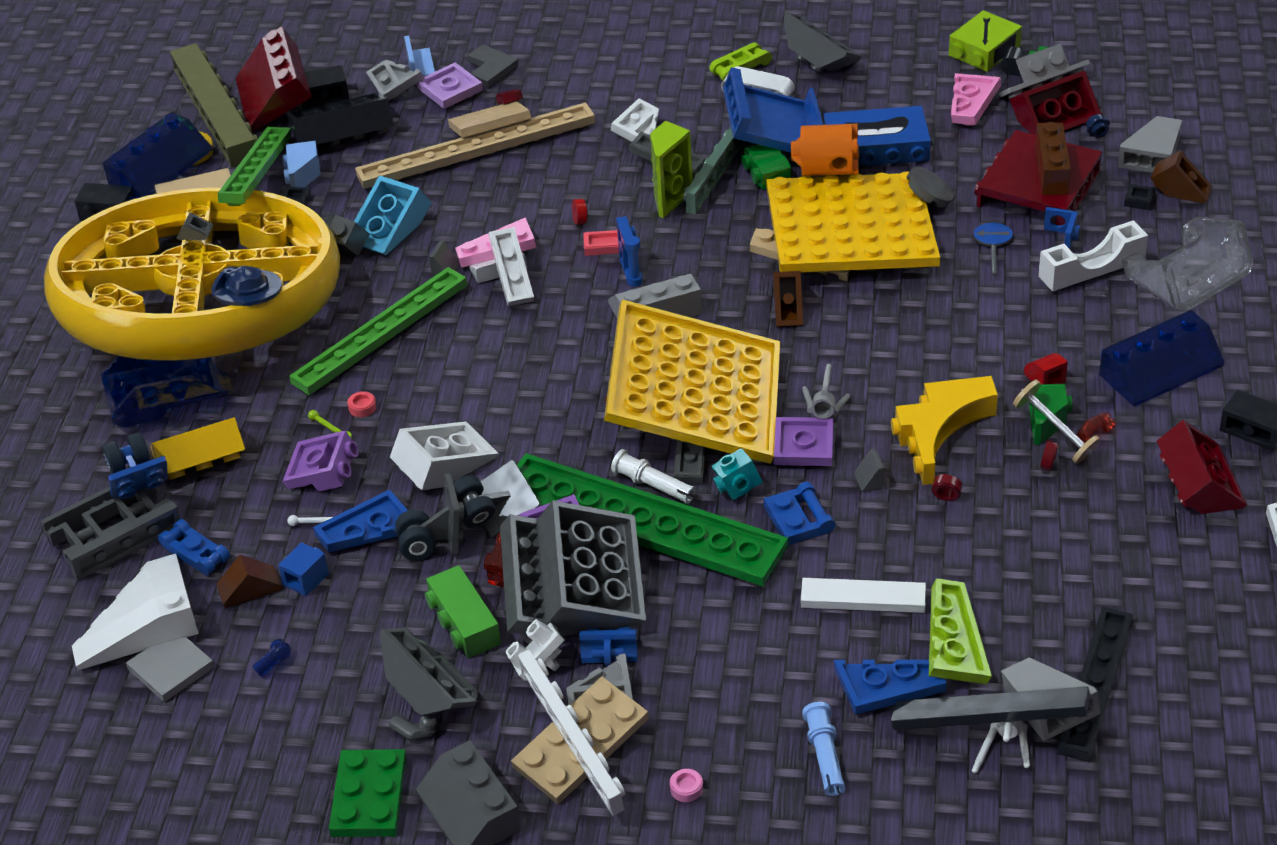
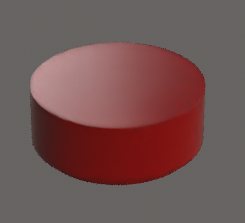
M573 199L572 216L575 225L587 222V206L583 199Z

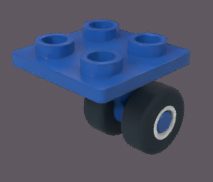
M139 432L127 437V446L119 448L115 441L102 445V451L111 473L108 476L112 499L118 497L120 499L129 498L135 495L136 491L143 488H157L168 479L165 456L151 460L146 442Z

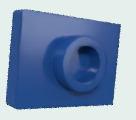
M1046 207L1044 230L1065 233L1064 244L1071 249L1073 241H1078L1080 225H1076L1078 212ZM1055 215L1062 216L1066 223L1064 225H1055L1052 223L1051 217Z

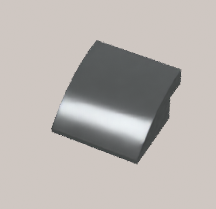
M552 500L538 519L509 514L501 524L500 534L507 632L527 634V628L534 620H538L546 625L551 622L557 627L560 635H579L580 631H587L588 628L618 630L619 627H632L643 624L646 621L635 515Z

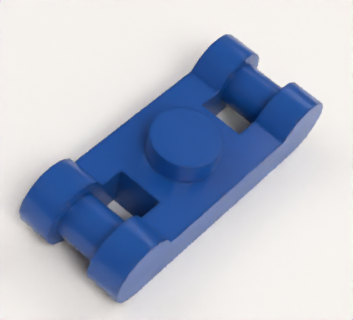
M179 519L174 523L173 529L169 532L164 531L158 535V541L166 550L172 554L176 553L178 558L205 576L213 573L216 570L215 566L219 563L224 564L231 558L226 547L213 543L192 529L183 519ZM180 537L183 538L180 542L177 541Z

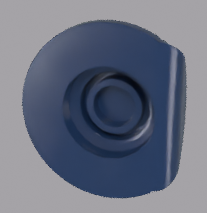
M230 266L217 276L212 285L211 293L216 300L227 305H257L276 297L282 290V281L278 275L270 271L260 270L251 266Z

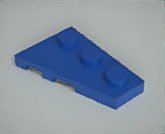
M389 489L314 526L313 530L315 536L328 552H333L397 537L395 522L402 513L408 510Z
M834 660V670L855 715L895 705L897 701L914 700L946 691L947 683L944 678L929 677V660H896L893 664H875V660H863V664H845V660Z

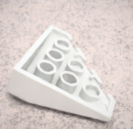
M176 553L146 562L140 569L139 574L121 590L113 603L95 619L88 631L72 645L77 670L144 651L153 645L184 636L189 637L199 634Z

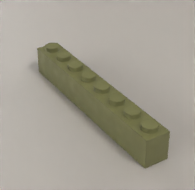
M197 43L171 50L170 55L173 68L230 167L238 166L258 140L256 134L252 135L251 127L248 122H245L242 111L237 110L234 98H230L226 85L223 86L220 75L216 74L212 62L208 61L206 52L201 51Z

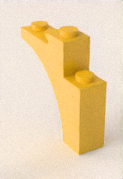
M992 376L924 383V395L919 396V404L896 406L895 418H891L892 434L898 436L900 446H908L909 453L915 455L913 457L915 474H920L923 485L933 484L936 454L950 435L971 422L996 416L998 394Z

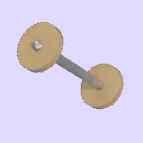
M1038 380L1032 381L1024 389H1021L1013 405L1018 409L1030 401L1080 448L1072 458L1075 464H1079L1087 456L1092 455V451L1097 447L1101 439L1095 435L1084 443L1034 396L1041 387V383Z

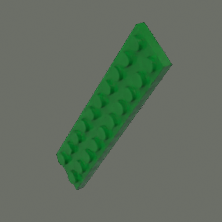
M527 453L517 464L541 506L551 503L552 500L557 501L575 495L581 506L635 515L638 545L760 586H764L788 547L787 537Z

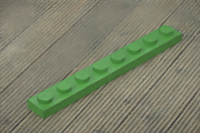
M267 127L219 190L218 203H227L228 206H240L246 202L291 139V128Z
M447 267L290 375L291 384L307 395H311L467 286L466 277Z

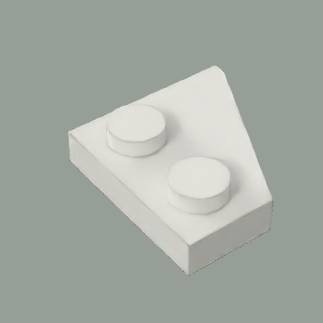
M638 99L611 123V131L631 142L640 132L650 135L656 129L659 108Z

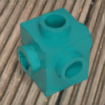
M742 448L722 457L719 462L712 465L716 477L713 478L716 487L721 494L726 491L732 500L746 495L751 489L763 483L753 461Z

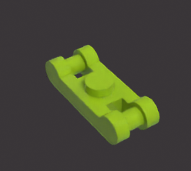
M754 42L714 60L710 64L709 70L714 75H719V78L724 81L731 67L737 66L751 69L760 64L768 65L772 60V54L767 50H762V47Z

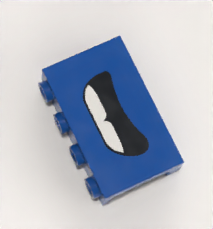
M922 106L823 113L824 125L858 124V166L930 160L931 140Z

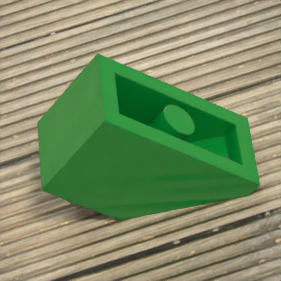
M1041 384V387L1034 396L1066 425L1067 413L1072 412V396H1067L1065 384ZM1029 401L1034 445H1040L1059 429Z

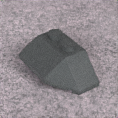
M785 12L784 22L788 47L796 52L795 56L800 60L811 62L813 69L824 72V70L837 71L860 61L862 57L860 54L830 36L804 17Z
M407 628L381 629L380 641L385 677L393 685L396 692L407 700L416 713L424 716L444 714L475 706L477 690L440 652L425 641L413 637V633Z

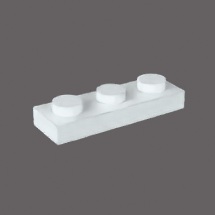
M515 227L489 232L488 237L507 306L534 301L532 287Z

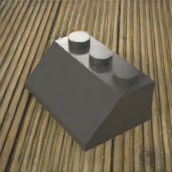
M471 740L441 754L416 788L417 795L451 845H495L521 831L518 806Z

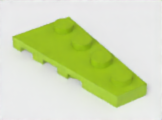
M936 578L931 590L929 677L987 684L992 675L965 583Z

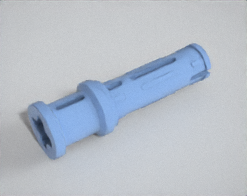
M813 702L802 710L803 719L808 723L809 727L807 733L808 741L815 746L824 785V793L828 796L839 795L837 786L839 791L843 793L845 791V784L834 745L837 732L830 721L831 707L825 702Z

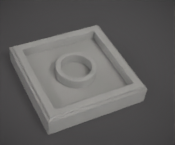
M185 636L150 646L126 662L128 670L163 702H166L214 668L213 660Z

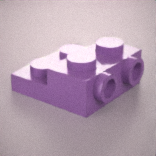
M346 430L297 442L282 482L288 489L313 484L318 492L343 486L345 478L351 476L350 463L352 458L358 456L356 442L351 439Z

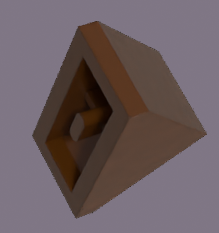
M239 555L216 584L224 608L283 590L273 565L243 555Z

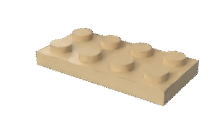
M602 676L571 704L578 717L579 722L576 724L580 730L585 728L594 743L592 749L595 754L601 752L605 759L649 719L648 711ZM553 722L511 760L512 767L558 805L588 777Z

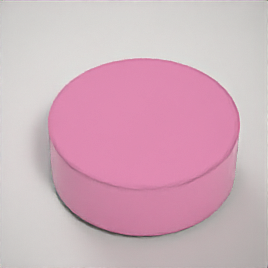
M692 769L676 771L670 778L671 795L681 802L695 801L703 792V779L701 775Z

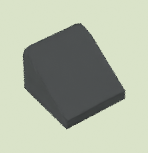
M189 213L176 239L207 240L213 224Z
M438 242L429 256L433 277L447 267L454 271L459 267L457 258L445 242Z
M875 448L869 450L855 471V477L862 492L879 490L884 485V467Z

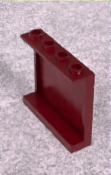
M1015 130L1010 139L1007 138L1005 140L1002 151L997 152L992 166L987 167L982 181L979 180L976 184L974 194L977 196V207H981L986 198L991 197L1044 212L1046 207L1077 211L1100 173L1102 151L1066 143L1071 167L1069 195H1042L1035 152L1036 135ZM1056 215L1055 225H1064L1066 223L1065 219L1062 216Z

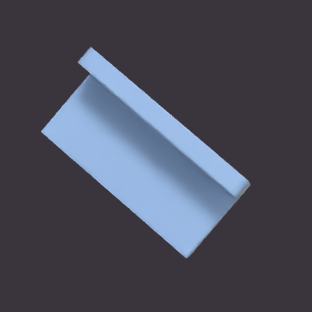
M404 36L410 71L418 69L423 77L435 72L430 48L412 50L409 36Z

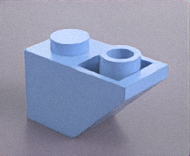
M309 141L286 145L287 155H282L286 185L290 184L291 187H306L320 176L316 142Z

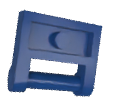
M627 216L616 218L620 263L628 285L636 287L643 282L642 273L639 272L638 259L640 239L636 236L635 227L629 225Z
M803 482L796 489L763 498L765 510L779 534L788 538V545L827 534L836 526L832 516L826 514L815 495L816 490L811 482ZM805 501L817 520L816 522H809L799 505L800 502Z

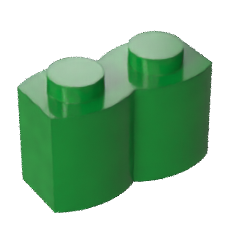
M759 144L744 148L745 155L742 156L743 167L745 170H749L754 184H758L761 189H766V179H774L776 177L791 178L790 164L779 149Z

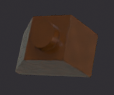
M1181 150L1156 163L1150 178L1154 185L1167 197L1198 203L1207 202L1213 187Z
M801 271L773 272L776 327L803 325Z

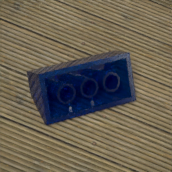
M170 112L119 151L112 154L102 164L108 184L132 186L134 196L137 199L155 194V185L174 180L212 151V147L188 118Z
M1189 310L1102 349L1099 375L1135 407L1224 366V359L1210 325L1194 311Z

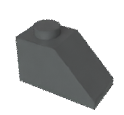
M338 215L327 216L325 223L333 233L338 249L359 256L369 233L354 221Z

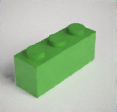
M459 565L426 579L428 592H425L427 604L431 610H437V616L443 629L448 628L450 630V637L456 649L461 648L466 657L471 658L501 645L497 621Z

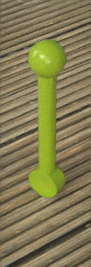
M311 410L308 413L310 420L318 421L334 433L341 431L320 417L316 410ZM346 431L352 439L351 433L349 431Z

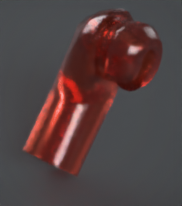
M1102 412L1085 420L1076 435L1086 443L1100 427L1104 432L1112 430L1116 425V421L1110 417L1111 414Z

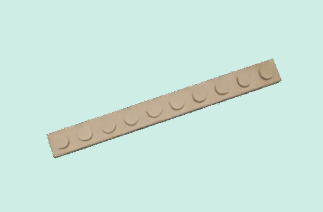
M585 102L532 117L530 120L359 166L355 168L356 176L363 189L373 188L379 175L398 181L408 176L422 174L426 171L446 167L457 162L468 161L478 156L492 154L496 151L513 148L527 142L538 141L541 138L562 134L576 128H583L594 124L595 116Z

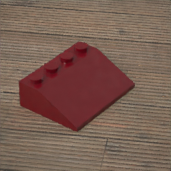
M282 26L270 31L261 39L236 76L245 119L249 123L252 132L312 98L298 47Z

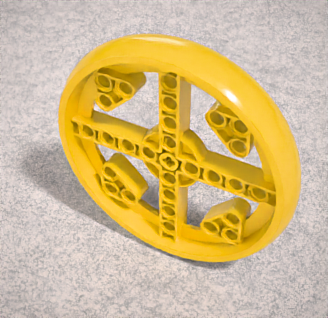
M194 188L169 191L140 197L107 208L87 218L67 232L56 244L47 261L44 274V294L50 311L58 323L72 337L94 349L118 356L146 360H189L215 357L268 343L292 332L313 318L329 300L338 280L340 254L337 242L329 226L316 212L295 200L281 195L254 190L244 204L228 206L227 203H218V192L221 188ZM189 213L213 224L207 240H182V245L168 249L160 255H150L159 249L158 238L179 234ZM213 231H239L240 244L249 249L226 250L212 244ZM227 267H256L260 270L275 273L282 281L281 292L267 302L251 306L230 305L204 310L205 295L212 294L211 289L215 279ZM283 281H290L289 283H287V284H285V285H284V283H283ZM160 290L165 294L174 296L172 313H145L143 297L133 292Z

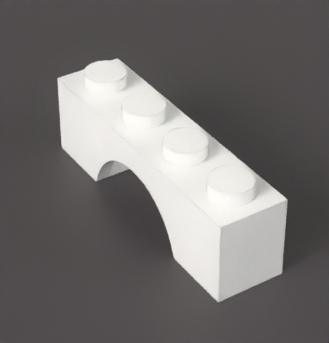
M1133 220L1110 228L1105 239L1097 247L1086 253L1074 254L1065 244L1043 250L1040 253L1039 277L1053 292L1144 261L1146 257L1148 235Z

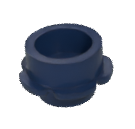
M1101 114L1093 115L1086 122L1087 133L1095 137L1104 136L1109 130V119Z

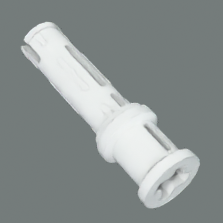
M621 449L613 459L611 470L615 474L622 473L630 477L632 482L636 484L646 483L683 501L685 504H689L694 498L687 494L695 495V487L652 468L646 459L639 460L630 456L629 452L625 449Z

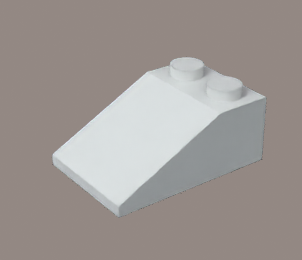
M467 422L399 429L390 458L418 488L430 490L444 487L445 474L451 473L454 482L496 459L498 452Z

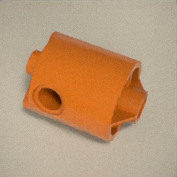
M858 124L801 125L800 137L796 141H791V160L801 167L802 176L859 174Z

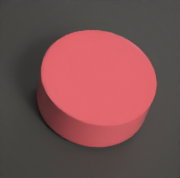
M357 392L348 399L349 412L355 417H367L376 410L375 397L369 392Z

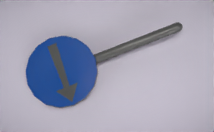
M985 223L979 225L974 230L973 236L978 243L991 246L992 275L996 276V246H1002L1010 242L1013 232L1008 226L1001 223Z

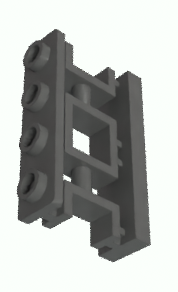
M107 487L44 518L41 523L46 538L53 547L66 540L70 543L71 547L62 552L66 564L71 568L72 574L77 580H80L157 541L158 535L164 531L169 532L173 529V524L181 518L178 507L172 500L170 501L167 498L157 504L152 502L150 498L158 494L156 488L148 489L146 487L136 491V494L129 498L120 499L118 497L112 499L110 488ZM137 500L139 501V502H137V503H135V504H133V505L127 507V505H129V504H131V503H133V502H135V501H137ZM145 511L148 512V513H146V514H144V515H142V516H140V517H138V518L135 517V516H137V515H139V514H141V513H143V512H145ZM117 514H120L124 519L103 531L98 526V524ZM86 526L85 529H83V530H81V531H79V532H77V533H74L75 531H77V530H79V529H81V528H83V527ZM93 537L95 538L94 540H92V541H90V542H88V543H86V544H84V545L82 544L83 542H85V541H87V540H89V539H91V538H93Z

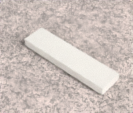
M802 578L801 608L925 613L926 583Z

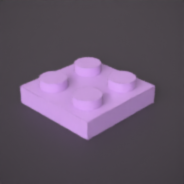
M456 62L425 76L423 80L417 83V89L443 109L483 91L482 82Z

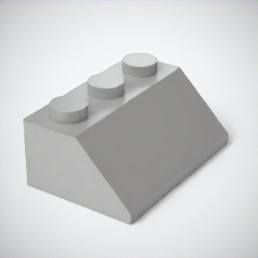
M692 274L615 294L608 299V303L617 318L622 299L687 317L702 314L701 289Z

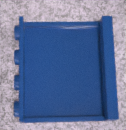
M733 67L730 68L723 91L733 138L791 152V141H796L800 137L801 125H824L821 119V111L818 108V99L815 97L813 88H809L805 100L744 85L741 70Z

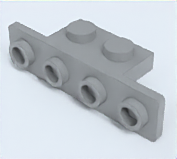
M1061 43L1016 60L1024 83L1010 87L998 93L1000 98L1008 95L1009 99L1021 94L1022 90L1026 88L1031 90L1042 86L1043 82L1048 80L1050 83L1062 79L1065 74L1073 75L1084 71L1083 67L1090 64L1089 59L1069 66Z

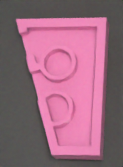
M955 73L954 98L952 99L951 110L952 123L965 126L976 125L1001 87L1000 77Z

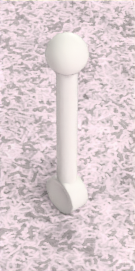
M291 515L288 517L287 522L290 526H296L298 523H322L333 517L298 518L296 515Z

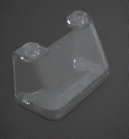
M1198 216L1188 221L1182 229L1183 247L1160 261H1147L1144 255L1136 253L1122 259L1125 274L1130 280L1173 309L1183 311L1192 309L1247 276L1253 266V257L1244 221Z

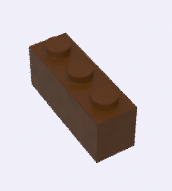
M1037 123L1035 152L1042 195H1069L1071 167L1063 123Z

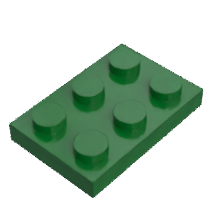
M405 749L341 750L329 823L330 837H397L407 758Z

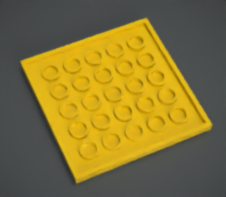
M902 172L900 174L877 173L875 175L854 174L850 176L827 175L825 177L802 176L800 178L776 177L774 179H766L780 272L940 266V254L927 204L909 187L908 183L910 180H907L906 177L909 172Z
M622 299L618 311L604 421L731 454L742 448L750 459L771 464L775 446L780 341Z

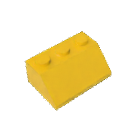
M235 417L153 442L150 446L154 459L165 456L169 480L185 476L184 470L195 467L196 471L213 467L212 461L223 458L224 463L241 458L239 453L245 450Z

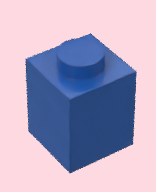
M302 542L278 564L283 585L304 596H307L329 574L325 554L320 549L312 548Z

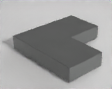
M484 44L468 54V62L479 66L470 74L481 81L482 86L486 88L491 87L519 66L517 58Z

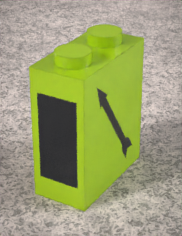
M983 10L949 35V56L988 72L1002 61L1007 48L1021 46L1022 26Z

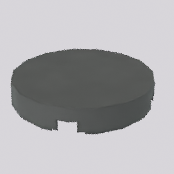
M914 167L906 176L907 180H910L908 184L912 191L927 203L931 204L934 201L938 203L936 206L939 208L947 207L954 198L950 186L937 174L928 169Z

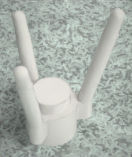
M1023 721L991 723L990 730L975 760L972 772L977 773L997 732L1003 736L1004 742H1008L1010 738L1019 735L1023 766L1029 768V750L1026 736L1028 726Z

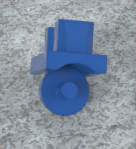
M619 627L618 630L588 628L587 631H580L581 663L604 662L605 667H607L612 662H615L616 657L620 654L626 655L627 662H637L636 630H632L630 627Z

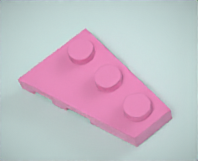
M526 218L497 229L502 230L515 227L521 252L537 248ZM489 233L455 247L461 268L494 259L488 237Z

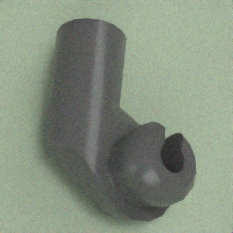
M396 714L389 722V728L408 740L431 737L437 730V719L432 715H423L419 723H411L399 714Z

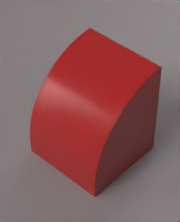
M1052 353L1026 364L1023 373L1031 381L1038 380L1041 384L1066 383L1068 361L1061 355Z

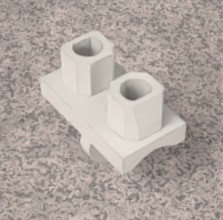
M534 620L526 631L528 637L533 641L526 648L519 642H513L505 652L518 675L525 681L526 678L521 671L518 655L527 650H530L535 660L541 658L546 668L548 666L553 671H556L560 667L555 658L562 652L558 646L564 641V638L557 631V627L551 622L546 625L538 620Z

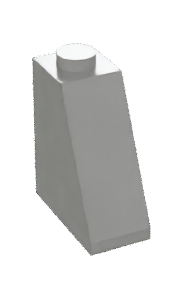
M1156 116L1120 145L1118 167L1153 173L1156 163L1176 153L1180 140L1182 120Z
M1027 658L1001 671L1005 693L1089 687L1091 697L1087 716L1028 720L1043 741L1101 714L1098 691L1093 686L1032 658Z

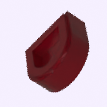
M514 89L498 93L495 97L497 104H505L523 99L522 90Z

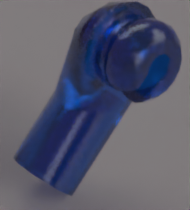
M283 639L274 640L270 645V650L252 665L253 669L260 677H263L273 667L289 657L291 652L290 645Z

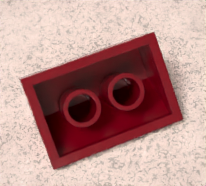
M1085 70L1022 92L1010 99L1018 123L1034 135H1036L1037 123H1063L1064 130L1086 123L1093 115L1101 114Z
M1185 420L1179 422L1157 440L1161 450L1159 456L1168 466L1170 471L1168 476L1172 483L1177 486L1179 491L1178 499L1186 508L1192 507L1201 514L1243 509L1247 506L1245 498L1217 442Z

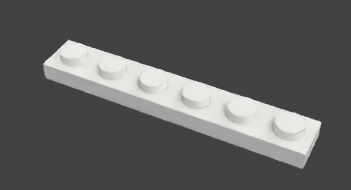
M530 650L519 654L518 659L524 677L612 816L624 811L622 796L625 795L622 784L617 777L611 779L607 772L610 770L608 763L602 753L595 754L592 749L594 743L590 734L585 728L580 730L576 724L579 721L574 709L570 704L565 706L561 700L563 699V694L555 681L550 683L546 677L549 674L541 658L535 660Z

